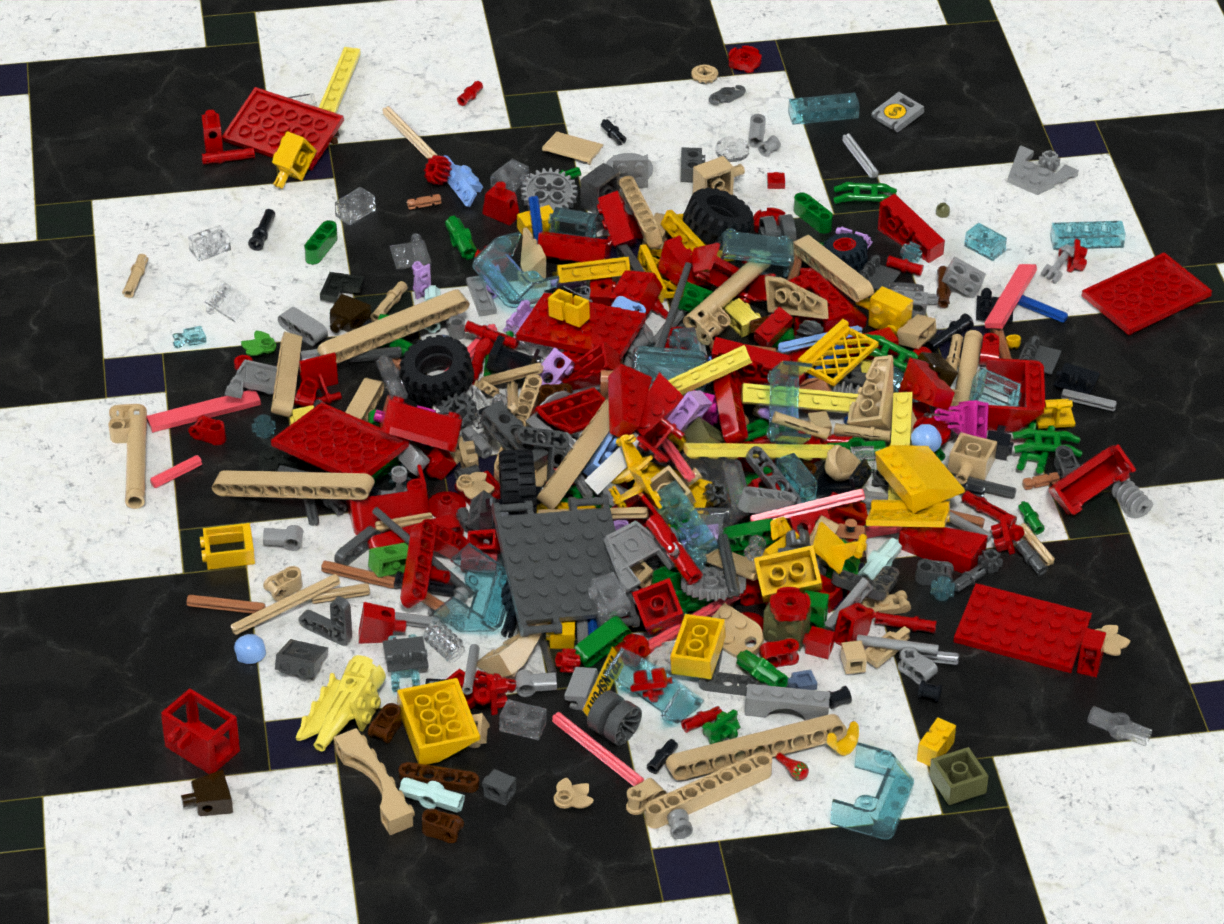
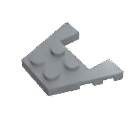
M1020 145L1007 182L1035 195H1039L1054 188V185L1059 182L1065 183L1068 178L1077 177L1079 170L1065 164L1057 173L1049 171L1047 168H1042L1030 162L1029 160L1033 157L1034 151Z
M245 359L235 377L232 378L229 386H227L224 395L241 399L243 387L248 390H258L266 394H273L277 366Z
M636 520L606 535L604 538V543L624 593L640 585L641 582L630 568L657 554L669 570L675 567L667 555L666 549L658 543L649 530Z

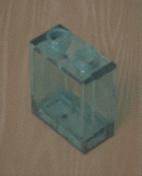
M555 207L553 214L550 213L548 223L551 224L549 232L575 235L560 232L561 221L584 225V237L597 238V214Z
M980 367L972 379L968 401L977 400L989 403V405L1020 407L1018 402L1022 395L1020 392L1021 384ZM984 387L1008 397V401L1005 402L984 393Z
M792 453L777 458V468L799 494L802 503L816 500L818 481L796 454ZM777 482L781 491H784L783 484Z

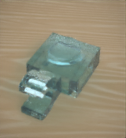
M201 326L183 329V333L172 335L174 348H181L185 343L188 346L206 343V335Z

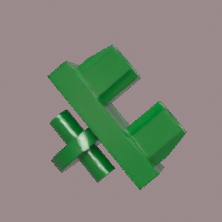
M734 709L728 713L722 711L717 715L716 722H706L702 726L703 733L709 738L710 744L722 742L726 738L734 739L738 737L737 730L741 728L737 720L738 711Z

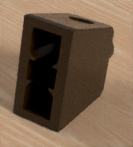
M341 294L329 312L331 331L334 333H338L340 330L350 332L362 327L366 320H371V305Z
M921 352L917 359L927 362L931 370L935 371L938 374L937 376L951 387L958 372L940 354Z
M223 770L193 780L191 782L192 793L181 795L183 808L195 805L199 816L233 813L232 798Z

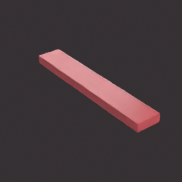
M1036 264L1018 265L987 317L985 328L1002 329L1036 273Z
M256 390L243 391L241 399L223 396L148 415L147 422L153 433L196 422L197 418L201 415L212 418L261 405V400Z

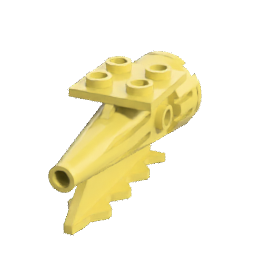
M356 655L349 660L341 680L336 679L334 673H330L329 683L327 686L321 687L319 699L312 701L309 715L302 717L301 727L295 737L296 740L302 741L318 734L314 747L319 751H325L334 737L354 718L359 731L363 732L381 704L377 690L386 679L383 668L380 665L376 667L372 664L373 660L366 656Z

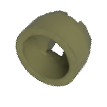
M944 202L939 203L936 207V215L940 218L948 217L950 215L949 205Z

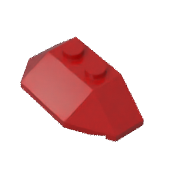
M595 387L537 406L535 411L556 431L573 434L587 427L605 401V398Z

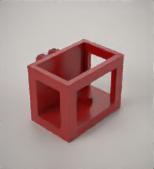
M188 689L161 712L165 747L208 774L219 770L240 751L237 717L192 689ZM197 702L227 721L216 730L199 721ZM183 704H186L188 721L186 723L172 715ZM228 730L230 739L223 736V734H225Z

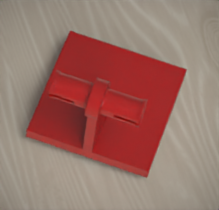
M335 352L299 361L301 382L305 377L315 379L318 382L317 389H320L323 394L322 397L315 398L314 402L320 399L328 405L332 401L342 399L340 392L329 394L326 388L338 384Z
M663 417L659 424L668 431L656 446L643 436H637L636 439L639 441L638 445L645 451L651 450L655 453L653 457L661 463H671L669 456L659 448L671 433L679 440L683 438L681 436H684L685 433L679 430L675 423L672 424Z

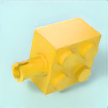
M287 131L281 139V144L277 152H275L272 161L279 170L273 183L274 186L283 189L289 176L300 181L303 180L317 151L305 138Z
M883 286L870 298L856 302L857 306L869 310V326L877 330L890 327L896 337L898 329L906 325L909 319H912L913 300Z

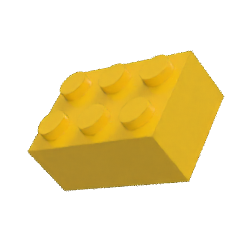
M813 545L754 558L763 603L769 602L771 595L776 594L777 590L782 587H796L803 594L805 590L814 592L822 590V582Z
M685 614L670 656L672 674L712 679L726 638L725 619Z

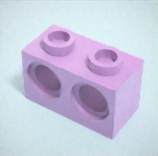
M554 347L542 363L544 366L543 373L537 375L542 378V385L563 384L562 380L573 372L575 363ZM564 359L565 365L562 368H557V362ZM552 374V382L546 383V376Z
M701 390L688 391L667 420L672 424L675 423L677 428L684 432L698 416L702 418L713 403Z

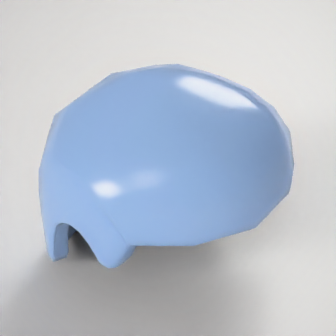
M921 424L911 434L910 440L912 445L929 446L933 452L938 450L942 443L939 431L931 424Z
M256 634L241 636L234 644L237 660L241 663H257L266 655L264 641Z

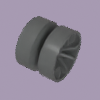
M792 214L779 215L777 224L773 216L760 217L758 235L763 253H777L778 245L782 252H793L791 244L796 241V228Z
M608 690L602 693L593 703L587 717V726L620 746L625 744L636 732L641 722L642 710L632 702L625 701L622 696L612 690Z

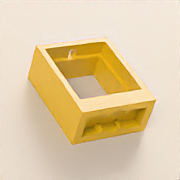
M250 523L203 528V536L200 537L201 548H205V550H201L202 561L207 562L208 570L255 564ZM244 541L245 549L215 553L210 551V545Z

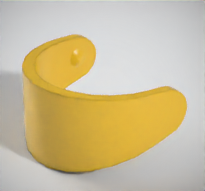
M855 721L851 722L846 736L838 742L836 735L832 732L829 733L827 736L828 746L840 755L850 754L858 742L859 725Z

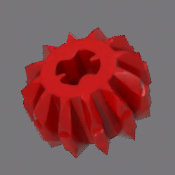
M433 155L432 158H428V163L425 164L424 177L431 184L443 185L444 182L448 181V176H450V171L452 170L450 168L451 162L446 157Z

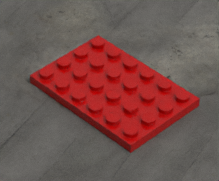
M255 87L222 135V140L245 149L253 147L254 152L273 158L281 144V139L288 131L305 138L317 150L308 170L312 171L344 122V116Z
M1164 252L1082 290L1081 296L1125 333L1130 335L1210 297L1212 290Z
M543 293L516 333V340L586 354L604 341L618 352L619 361H621L647 320V314L589 302L590 319L582 326L577 327L566 323V320L561 321L549 316L548 297L552 293Z
M321 402L272 438L271 446L331 473H364L372 476L407 449L409 440L384 433L380 427Z
M976 583L954 635L953 642L1072 673L1086 628L1090 624L1092 613Z

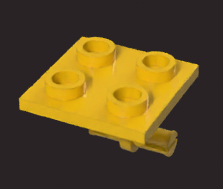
M1045 400L1044 413L1035 419L1038 429L1048 428V426H1054L1055 428L1075 427V420L1071 410L1073 406L1072 400Z
M633 434L623 435L616 440L617 446H622L627 467L611 481L613 484L620 485L624 481L626 483L630 482L634 478L629 469L634 468L637 471H643L649 466L648 462L653 459L652 455L642 458L633 444L636 441V437Z
M629 469L637 485L620 495L616 486L608 489L613 497V503L617 504L618 508H626L624 500L640 492L646 496L657 509L662 508L659 502L661 501L659 494L656 490L653 491L650 486L652 481L647 474H643L640 470Z
M820 522L813 542L814 552L829 567L840 574L846 559L853 555L856 558H862V554L867 547V536L861 534L858 541L844 543L823 522Z

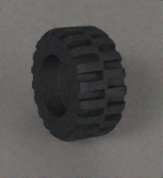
M702 188L692 194L683 214V222L705 244L719 243L722 249H735L745 242L754 223V216L750 207L745 205V202L738 199L737 196L716 188Z
M436 335V337L428 336L424 340L420 339L415 345L412 344L408 348V351L404 353L403 359L400 361V373L406 392L413 400L421 404L426 403L427 406L436 404L437 406H443L441 401H447V396L453 398L455 393L458 396L462 393L466 394L469 386L473 383L474 369L467 347L461 341L453 340V337ZM437 366L450 367L438 375H425L428 370Z
M530 449L502 450L499 453L500 496L503 499V504L524 503V501L532 500L533 512L536 514L537 498L533 452ZM525 511L509 512V515L525 514Z

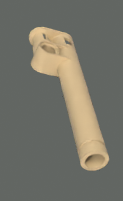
M763 252L757 253L684 317L683 323L685 327L700 343L709 345L714 336H718L729 326L731 322L730 317L722 308L770 267L771 261L768 255ZM692 319L696 322L695 325L692 324V322H691Z
M970 330L965 333L956 388L952 389L955 394L951 406H957L959 402L973 400L983 336L979 331Z
M141 404L114 405L109 409V416L111 417L108 423L110 440L118 444L127 443L125 503L128 507L137 509L142 507L145 502L147 409ZM134 411H139V415H134Z

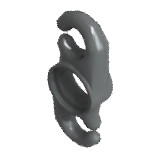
M742 85L723 87L710 95L709 102L713 105H718L719 102H733L735 99L743 96L746 89Z

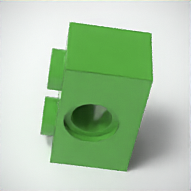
M400 543L369 549V568L377 577L394 575L398 570L404 573L408 545Z

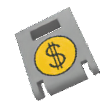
M898 92L876 108L871 116L888 128H894V131L899 132L924 113V106Z

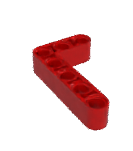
M736 370L714 380L713 385L723 438L726 443L739 444L748 439L743 407L747 404H742V384L751 383Z
M424 519L412 528L400 595L403 606L409 609L413 608L426 598L433 551L450 559H455L462 554V549L467 550L466 537L431 519Z

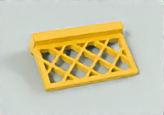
M673 210L666 211L660 223L661 226L673 238L680 235L683 239L681 242L686 249L690 248L693 252L695 247L707 245L683 222V214H676ZM719 248L718 257L725 261L735 260L736 256L729 248Z
M640 245L637 260L645 272L655 273L663 288L658 296L661 303H663L664 298H673L677 286L672 284L673 282L671 281L668 282L662 279L665 276L657 268L660 259L653 257H661L662 249H649L647 245ZM667 288H670L675 292H668Z
M629 256L556 265L557 271L552 272V276L558 277L559 283L622 276L625 270H630Z
M842 319L798 358V370L805 372V374L809 373L835 386L878 347L879 342L850 328L849 322ZM850 334L856 339L846 340V337ZM867 343V344H869L870 346H869V347H861L860 344ZM857 344L858 348L847 347V345ZM836 345H844L845 349L835 350L834 347ZM859 353V356L850 357L849 354ZM846 354L847 358H836V355ZM833 355L834 359L823 360L825 356ZM848 363L847 367H838V364ZM835 364L836 368L825 369V365ZM822 365V369H813L814 366ZM837 373L834 379L827 376V374Z
M872 500L871 510L866 519V526L945 527L946 523L950 522V501H942L912 513L902 500Z

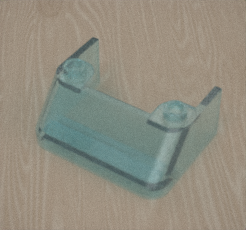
M726 229L719 238L718 243L721 245L717 256L723 260L727 258L784 266V277H787L794 265V241L789 236L772 237L737 232L735 229Z
M520 232L496 237L474 258L472 264L477 274L503 304L509 308H517L520 302L525 299L530 301L533 298L541 297L545 290L555 288L559 281L558 275L543 279L536 271L523 272L511 258L519 242Z
M638 346L633 351L631 368L651 376V384H653L659 372L667 380H670L708 362V356L702 351ZM707 384L698 387L694 390H701L702 392L707 393Z
M782 361L768 373V382H770V410L767 437L774 444H803L811 439V434L798 433V430L772 423L775 411L798 418L799 376L812 368L811 363Z
M469 543L455 554L450 561L466 571L464 576L465 583L475 591L471 606H467L452 596L434 611V615L460 632H494L502 626L506 613L504 609L506 605H502L501 602L502 588L507 580L505 567Z
M621 647L604 675L618 682L617 687L628 693L629 690L631 691L630 686L634 684V672L646 670L648 680L653 679L651 670L659 667L646 658ZM673 677V683L667 684L665 688H658V690L663 689L664 695H660L657 702H651L649 697H643V691L648 690L634 692L661 711L660 716L670 725H673V723L679 724L681 720L700 708L704 702L703 698Z
M858 742L856 745L854 768L883 775L884 778L876 797L861 795L854 804L833 799L830 824L876 838L890 839L897 830L912 793L914 778L891 751Z

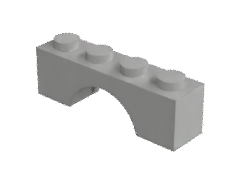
M748 684L745 716L766 718L771 711L781 708L795 710L802 714L805 720L825 716L829 713L830 692Z

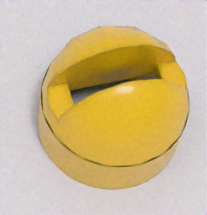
M1015 334L1008 335L1006 337L1008 348L1011 350L1013 347L1018 349L1021 344V337Z

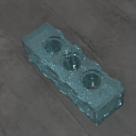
M855 93L789 99L788 114L792 125L859 118L860 104Z
M1122 221L1052 223L1050 233L1053 250H1059L1066 244L1073 247L1075 239H1079L1080 246L1087 249L1124 248L1126 236Z
M676 480L657 491L661 498L659 502L662 508L660 510L666 511V518L671 526L675 524L677 527L676 533L681 540L685 539L688 543L686 548L691 555L695 554L699 560L704 553L709 554L719 548L716 538ZM674 504H679L678 507L671 508ZM689 519L688 522L682 523V520ZM693 534H700L696 538L691 537Z

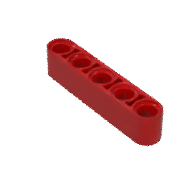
M454 514L431 519L461 535L464 534V529ZM419 523L403 527L402 529L410 535L412 528ZM389 531L371 537L367 542V546L371 549L406 542L394 531Z

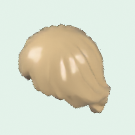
M835 445L832 449L828 450L824 467L826 473L833 480L843 482L849 479L861 461L852 452L850 453L849 449Z

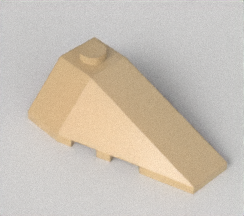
M523 228L520 272H518L519 281L523 282L525 289L546 285V256L541 245L537 244L536 239H533L528 228Z
M765 276L768 312L774 313L778 307H781L790 315L821 319L829 318L827 300L782 277Z
M887 355L874 358L866 374L867 379L863 387H860L858 390L859 395L856 401L850 405L848 425L868 428L874 426L876 429L891 430L893 356Z
M548 623L529 624L528 626L547 625ZM519 631L517 635L504 641L502 646L496 650L492 649L477 662V667L490 674L498 673L502 677L508 676L509 679L514 677L518 669L526 663L542 633L521 637Z

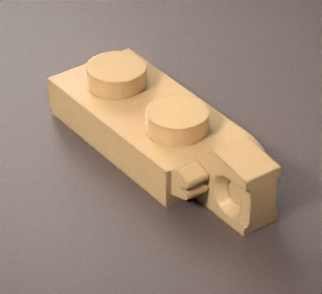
M904 626L896 633L887 632L881 638L907 641L910 638V630ZM872 646L865 650L867 662L876 668L899 652V650Z

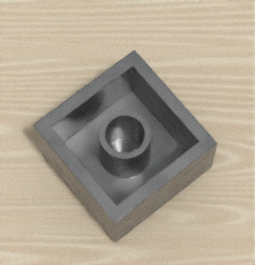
M602 163L584 176L580 181L581 207L593 214L598 212L597 204H599V197L615 191L619 192L620 171Z

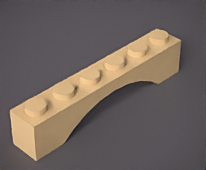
M357 728L335 736V752L342 763L364 773L378 787L382 795L380 805L381 822L388 833L392 835L412 827L413 817L415 816L413 807L406 803L403 792L401 790L398 791L393 777L388 776L384 764L378 761L375 750L369 748L366 737L361 735Z

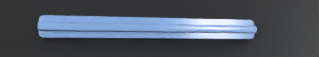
M858 325L850 327L862 333V327ZM826 333L781 342L778 344V351L787 353L812 347Z

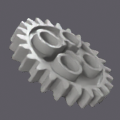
M543 168L541 173L536 170V175L530 173V178L526 177L525 182H522L521 200H524V205H528V210H530L528 198L538 196L540 207L550 205L555 213L563 215V210L569 212V207L573 208V203H576V197L578 196L577 185H575V180H571L570 175L565 177V171L560 174L559 169L552 172V168H550L549 172H546Z
M702 565V568L699 569L703 576L695 584L689 585L683 577L681 579V589H683V592H686V595H692V598L699 597V600L706 598L707 601L711 599L718 601L720 598L726 600V597L733 599L728 592L724 569L717 566L713 567V565L706 567ZM737 575L740 587L739 593H744V590H746V578Z

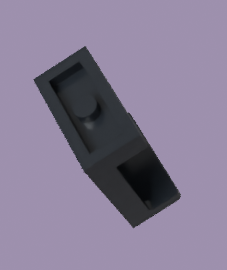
M498 335L489 353L485 368L499 373L538 363L542 358L539 356L540 349H536L534 356H530L504 347L505 337Z
M863 459L848 480L843 482L835 481L826 473L824 467L826 460H824L812 476L811 482L815 496L831 495L832 492L841 494L862 489L870 478L872 471L867 459Z

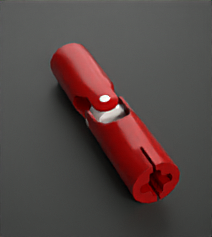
M660 514L651 516L646 521L648 529L658 543L666 549L667 555L687 584L697 583L702 578L703 573L681 543L678 542L675 534Z

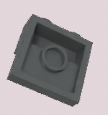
M290 639L276 654L275 670L285 674H297L302 678H314L320 671L321 662L328 655V647Z

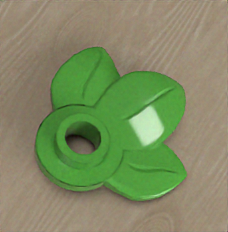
M257 330L254 333V339L241 341L242 347L247 350L246 354L250 356H257L262 353L268 354L275 351L277 347L276 342L268 333Z

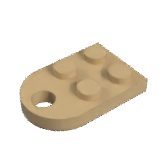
M723 603L712 616V618L725 619L726 638L722 647L725 652L737 658L740 651L748 650L755 655L759 652L760 646L764 644V635L761 627L755 621L726 603ZM751 640L756 641V645H755V646H753V647H747V646H746V644H747L749 641H751Z

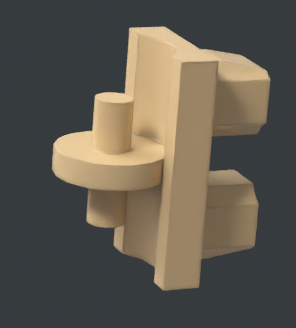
M460 436L456 451H449L456 465L460 462L461 468L475 464L479 466L473 440L463 442V438Z

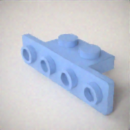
M444 155L451 162L450 168H452L447 183L465 206L470 207L477 192H481L483 186L479 182V178L471 172V168L466 165H455L448 156Z

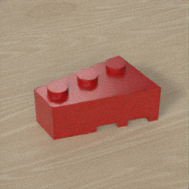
M680 235L664 241L658 265V271L676 286H678L685 263L689 262L692 264V251L690 248L686 249L681 242L683 239ZM691 267L687 282L710 290L711 284L706 281L697 280Z
M909 358L899 392H912L913 399L948 411L955 394L946 382L941 380L935 371L931 370L927 362Z

